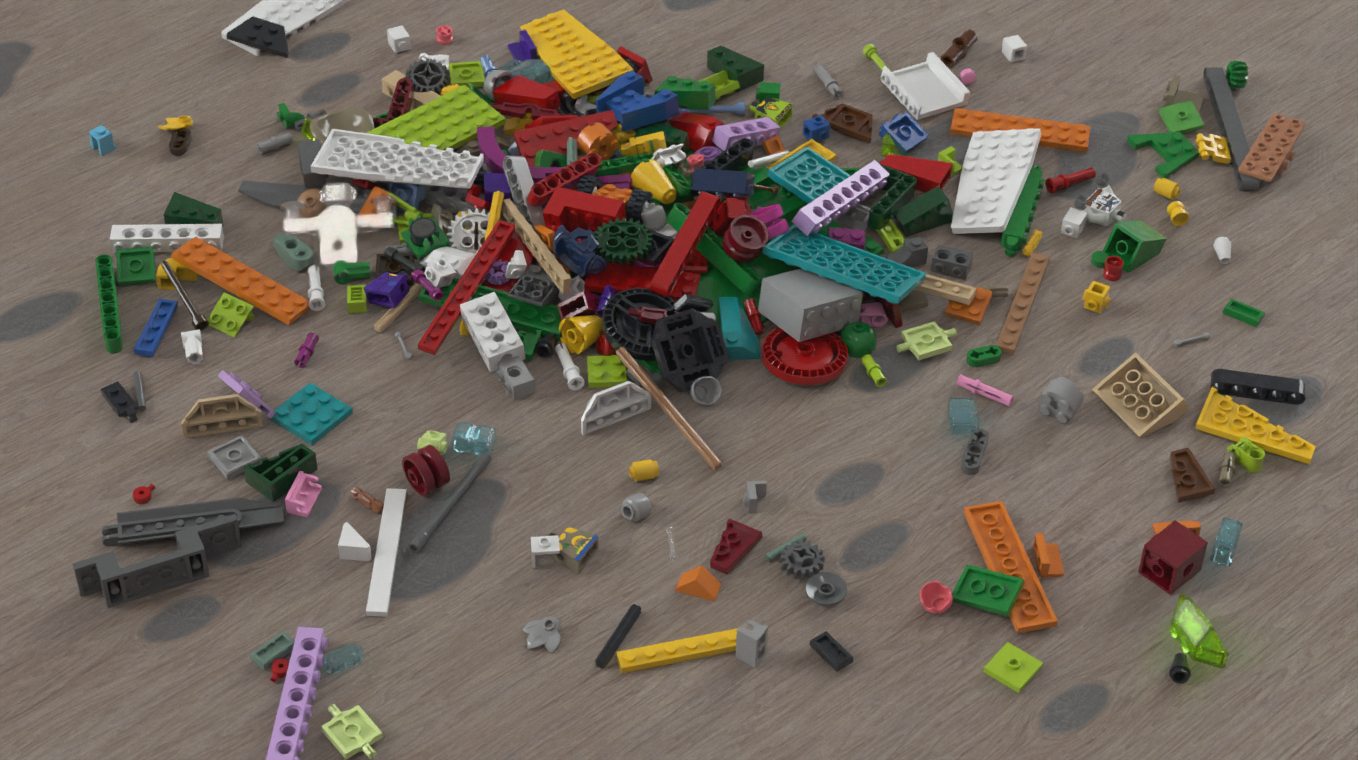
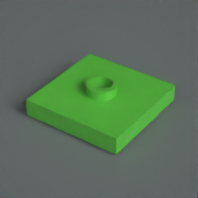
M1192 100L1159 108V113L1169 132H1181L1184 134L1204 129V123Z

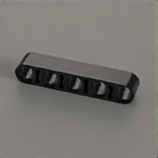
M741 139L699 169L737 171L753 159L754 143L750 139ZM694 173L691 175V186H692V187H693V175H694ZM692 190L693 194L698 195V191Z
M1215 369L1211 373L1210 388H1216L1218 390L1217 393L1221 395L1294 405L1302 404L1305 401V383L1299 379L1226 369Z

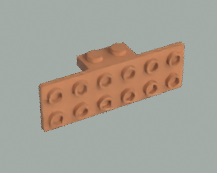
M1273 113L1238 168V173L1269 182L1273 180L1275 175L1281 176L1284 170H1288L1290 161L1294 160L1296 151H1293L1294 144L1306 126V122Z

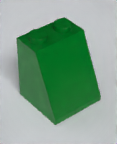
M1141 220L1115 223L1103 251L1108 253L1109 256L1120 257L1124 262L1122 269L1126 272H1131L1160 254L1167 238Z

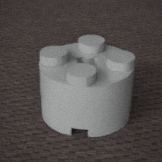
M1064 377L1053 378L1038 397L1039 410L1043 415H1051L1057 418L1059 422L1066 423L1084 400L1082 391L1079 393L1076 389L1077 385L1073 381Z

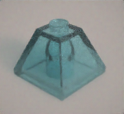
M531 59L523 61L508 72L512 73L513 76L518 74L537 83L544 84L549 82L551 68L541 59Z

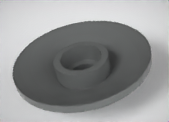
M833 573L815 574L806 583L807 596L819 605L831 606L838 604L847 594L845 581Z

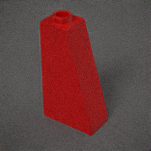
M518 74L492 90L495 103L500 105L503 102L514 104L531 103L541 108L553 110L561 105L557 90Z
M887 154L885 159L881 160L879 164L914 176L917 179L916 190L927 193L937 186L941 190L951 178L953 163Z

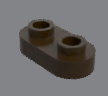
M181 128L174 131L169 143L171 154L181 156L187 152L191 142L190 130Z

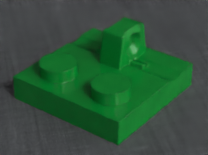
M154 247L116 250L118 286L156 283Z

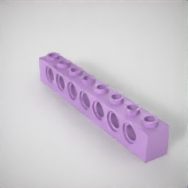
M874 160L800 209L792 222L806 236L813 232L816 234L823 226L826 227L832 219L835 221L842 213L845 214L851 207L854 208L860 200L863 202L869 194L873 195L878 188L882 189L886 185V179L890 174Z
M298 627L266 760H300L299 753H303L304 750L303 736L308 733L307 718L312 716L311 701L316 699L315 684H319L320 681L319 667H323L324 664L323 650H327L328 638L324 636L323 628Z

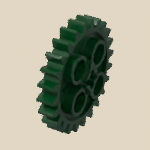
M616 218V222L609 220V224L602 223V227H597V231H594L593 237L599 243L595 252L600 254V257L605 258L606 262L612 260L613 264L618 261L620 265L623 262L630 265V261L637 263V258L643 260V255L648 256V251H652L653 238L650 229L646 228L645 224L640 225V221L633 223L632 218L629 221H626V218H623L622 221Z

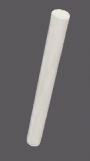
M783 151L748 161V166L755 167L777 161L790 152Z

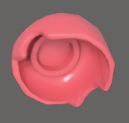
M940 581L928 582L921 588L919 593L923 607L933 614L944 613L951 607L953 602V596L949 587L942 585Z

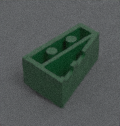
M658 122L639 127L634 138L663 131L667 148L671 145L683 144L681 151L686 154V157L690 151L687 132Z
M938 186L892 212L896 225L906 237L952 223L953 218L949 198Z
M176 192L173 193L163 214L165 224H222V228L224 226L221 209Z

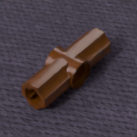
M969 29L960 37L953 39L952 46L941 56V61L947 67L953 66L959 59L966 57V52L977 41L978 36L975 32Z

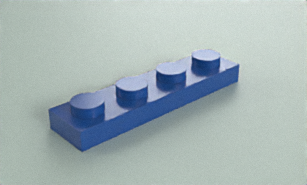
M159 299L134 348L135 355L154 356L178 308L177 301Z

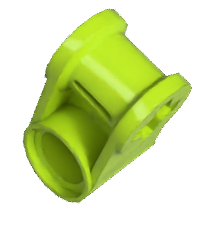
M1243 437L1239 439L1237 444H1231L1227 447V451H1232L1237 455L1235 461L1248 472L1258 473L1262 470L1265 452L1248 438Z

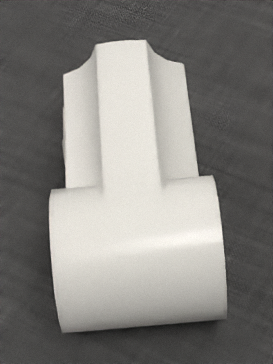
M200 329L181 332L187 362L192 363V365L200 364L204 360Z

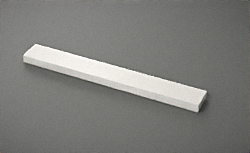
M386 488L366 616H388L407 489Z

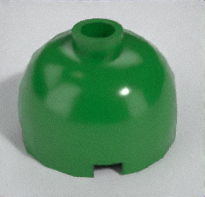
M852 322L842 329L839 337L846 344L850 357L862 358L867 354L871 355L873 350L875 351L876 333L870 325L864 322Z

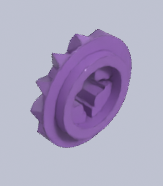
M712 146L703 147L695 152V154L704 156L703 164L708 163L722 153L721 149Z
M500 259L495 262L485 277L486 281L495 285L508 282L511 279L505 277L508 261L502 262Z

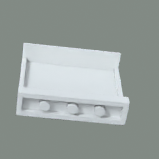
M934 52L928 53L924 63L890 72L886 66H883L881 81L916 120L968 104L970 91Z

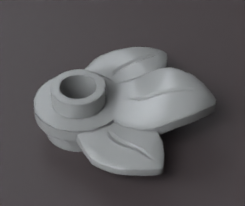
M548 616L542 620H533L524 627L523 631L529 634L527 638L529 650L545 645L546 649L553 653L558 648L561 637L558 633L560 622L556 617Z

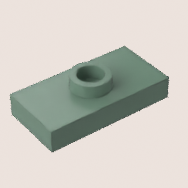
M282 631L252 652L250 659L265 671L272 666L275 660L283 658L293 650L295 640Z

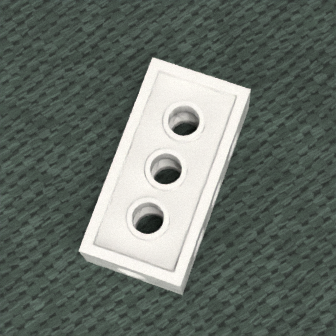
M495 292L460 304L462 320L490 372L498 370V362L516 356H520L521 360L525 359L524 345Z

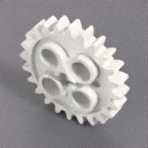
M476 208L475 213L468 209V214L462 211L461 217L456 215V221L451 220V226L448 227L449 233H447V238L450 242V248L477 254L485 240L486 230L482 228L487 227L490 212L486 215L485 209L479 213L478 208ZM475 223H478V250L474 249ZM464 227H471V229L466 230ZM464 243H470L471 245L465 246V245H463V244H464Z

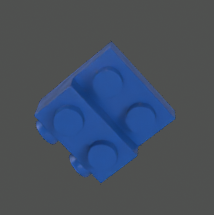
M907 112L901 115L897 114L891 122L886 121L880 127L881 131L879 133L889 146L895 144L903 154H906L929 137Z

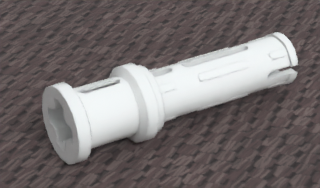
M311 265L308 267L310 286L308 290L309 308L313 311H320L325 308L324 290L321 288L320 269L316 265Z
M562 343L563 349L558 344L555 347V351L564 368L563 375L568 380V387L573 391L579 390L585 383L583 377L580 376V369L574 365L566 344Z

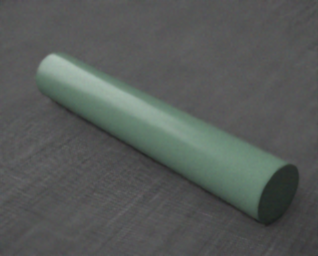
M802 533L765 555L766 561L770 562L779 557L781 550H785L786 544L792 546V541L796 542V544H799L800 540L806 541V535Z

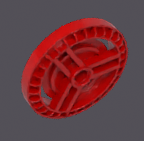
M779 327L765 337L762 344L761 358L766 369L779 379L799 385H818L830 382L843 373L847 365L848 349L842 339L834 332L798 342ZM834 352L836 359L832 362Z

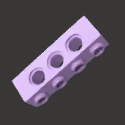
M769 117L716 126L712 142L723 151L744 138L752 140L754 146L762 145V142L779 135L781 127Z

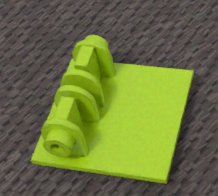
M224 292L207 319L209 322L208 326L235 338L244 322L254 319L252 312L254 306Z

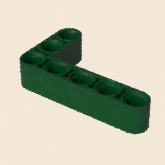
M880 164L890 175L886 179V185L882 188V190L887 192L870 208L867 223L869 228L874 230L882 229L893 218L892 212L906 205L914 197L917 179L914 176Z

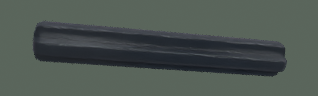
M636 604L631 605L595 659L597 667L604 669L641 614L640 606Z

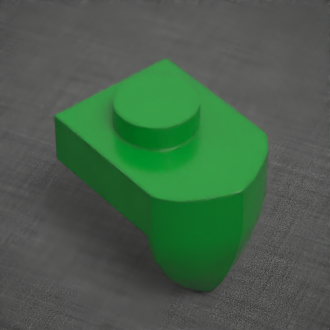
M285 103L278 104L279 112H277V118L279 122L283 123L285 128L295 126L294 123L304 118V115L301 113H290Z

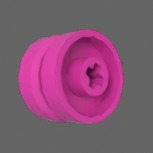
M780 204L771 205L749 214L757 217L765 224L769 233L768 239L789 230L787 220L779 219L783 215Z

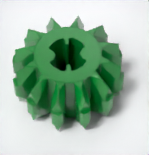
M1230 61L1227 65L1226 79L1229 88L1240 89L1244 88L1247 84L1248 66L1246 62Z

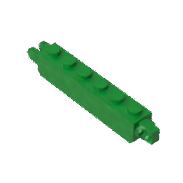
M1032 165L1007 227L1002 232L1000 245L1006 248L1005 254L1009 257L1015 256L1017 250L1021 251L1022 245L1027 243V233H1030L1031 222H1033L1038 200H1040L1041 189H1043L1045 179L1042 178L1043 171H1041V166Z

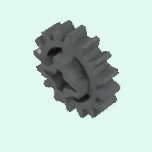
M800 540L799 544L792 541V546L786 544L785 550H781V569L787 570L786 575L794 574V579L801 576V579L804 580L805 576L810 578L813 576V573L818 574L820 570H823L825 560L823 550H818L817 544L811 546V541H808L806 544H803L802 540Z

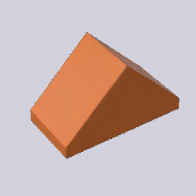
M701 565L682 573L676 586V592L715 601L720 591L721 583Z

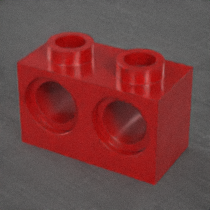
M727 198L721 204L712 218L713 232L715 234L724 235L735 217L745 215L744 201L737 200L736 198Z

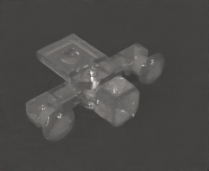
M345 182L327 183L319 191L320 201L327 208L318 217L302 218V209H306L307 206L299 201H288L280 205V209L286 210V219H283L285 234L306 233L307 236L319 235L321 265H333L339 260H345L349 264L358 263L357 232H372L381 228H395L392 204L397 202L396 198L389 195L376 196L370 200L371 204H376V214L356 215L349 209L356 199V189ZM341 241L343 242V248L338 251L335 250L334 243Z

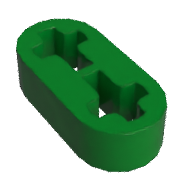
M995 345L971 349L967 353L966 362L971 367L995 364L1000 361L1002 351Z

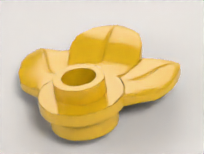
M186 115L177 118H166L168 124L158 125V127L162 130L188 129L193 125V120H191L190 116Z

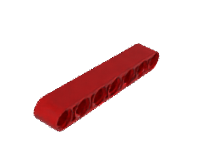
M704 191L701 192L650 284V291L665 297L671 294L720 204V197Z

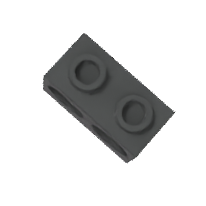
M938 244L932 257L931 272L966 280L972 266L973 253Z

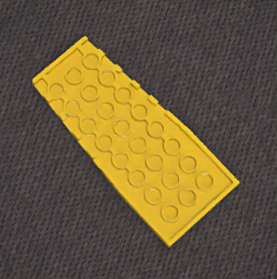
M565 10L550 13L543 18L534 19L532 22L520 26V30L526 29L537 48V56H540L542 63H545L552 77L573 99L609 86L627 72H634V69L611 46Z

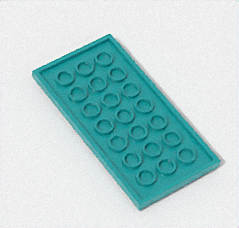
M792 225L789 230L765 245L762 252L771 259H779L787 265L801 267L804 271L817 273L822 278L833 279L838 284L852 286L855 290L868 292L871 296L884 298L890 303L898 304L920 285L926 277L925 272L813 232L806 236L796 225Z

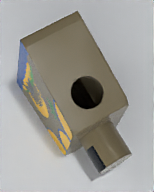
M570 527L566 528L561 536H559L560 553L553 554V558L579 575L599 550V537L596 534ZM550 533L549 536H555L557 534Z

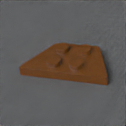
M844 103L834 108L826 109L825 113L822 114L823 118L830 123L831 129L869 144L871 143L872 114ZM816 113V114H813V115H812V118L817 117V116H820V115H818L817 113Z

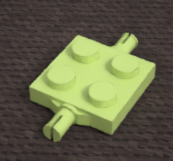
M934 321L901 331V338L905 343L897 345L896 348L899 353L910 350L919 361L952 351V344L948 337L956 336L957 332L955 328L945 331Z
M335 704L329 706L328 711L334 717L331 721L322 725L321 728L322 732L341 755L348 759L356 753L363 751L369 759L374 758L376 751L373 750L371 745L381 740L383 734L362 708L357 705L350 710L341 712Z

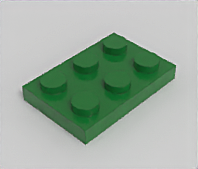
M966 565L952 592L953 602L1009 617L1025 582L1022 578Z

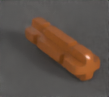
M357 486L351 489L350 496L358 500V502L372 509L377 514L383 511L384 504L376 500V498Z

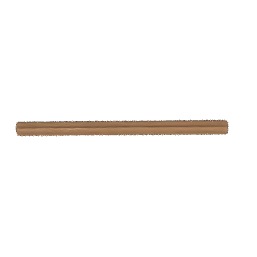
M624 347L616 350L618 358L646 391L651 394L652 398L712 469L717 470L722 466L720 459Z

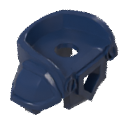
M560 225L554 235L553 250L556 257L579 277H583L586 274L605 272L607 264L602 257L596 255L595 250L598 248L599 243L593 237V231L583 230L578 227L569 233L563 225Z

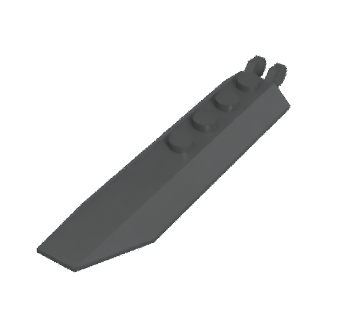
M243 181L238 192L269 206L297 208L299 196L304 191L315 188L329 195L333 201V211L359 213L373 189L361 190L322 186L305 188V185ZM383 189L389 193L394 194V192L391 190Z
M239 497L117 513L118 524L103 527L102 534L104 536L102 543L105 546H116L117 544L176 537L175 532L233 514L238 519L239 529L284 523L282 506Z

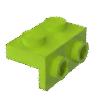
M725 70L699 81L715 84V100L720 99V96L724 94H732L735 89L740 88L738 81L729 80Z

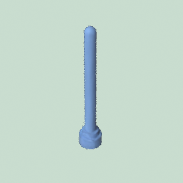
M738 102L734 106H712L709 110H690L687 107H679V113L677 114L681 112L693 114L735 112V114L741 116L745 115V102Z

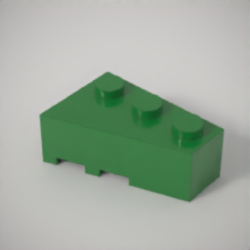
M670 76L654 91L655 95L662 90H670L678 95V106H687V109L709 110L716 103L715 84L708 83L707 81L699 82L689 78L681 79L676 76Z

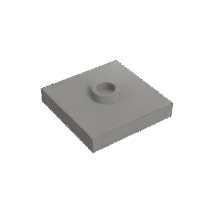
M243 435L207 451L208 457L227 480L244 472L245 465H255L260 463L262 459Z

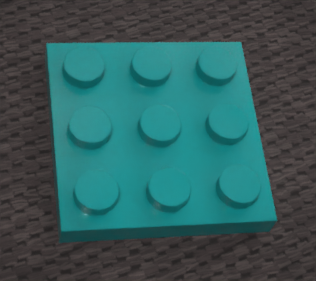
M310 382L274 410L276 413L270 420L313 446L353 414L352 407Z

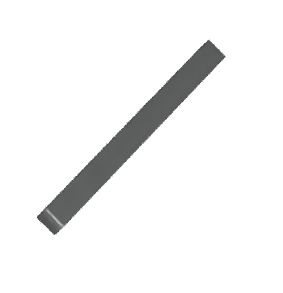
M1206 67L1203 74L1204 82L1221 135L1227 141L1231 156L1230 163L1239 190H1258L1259 178L1238 173V168L1247 156L1250 148L1222 67Z

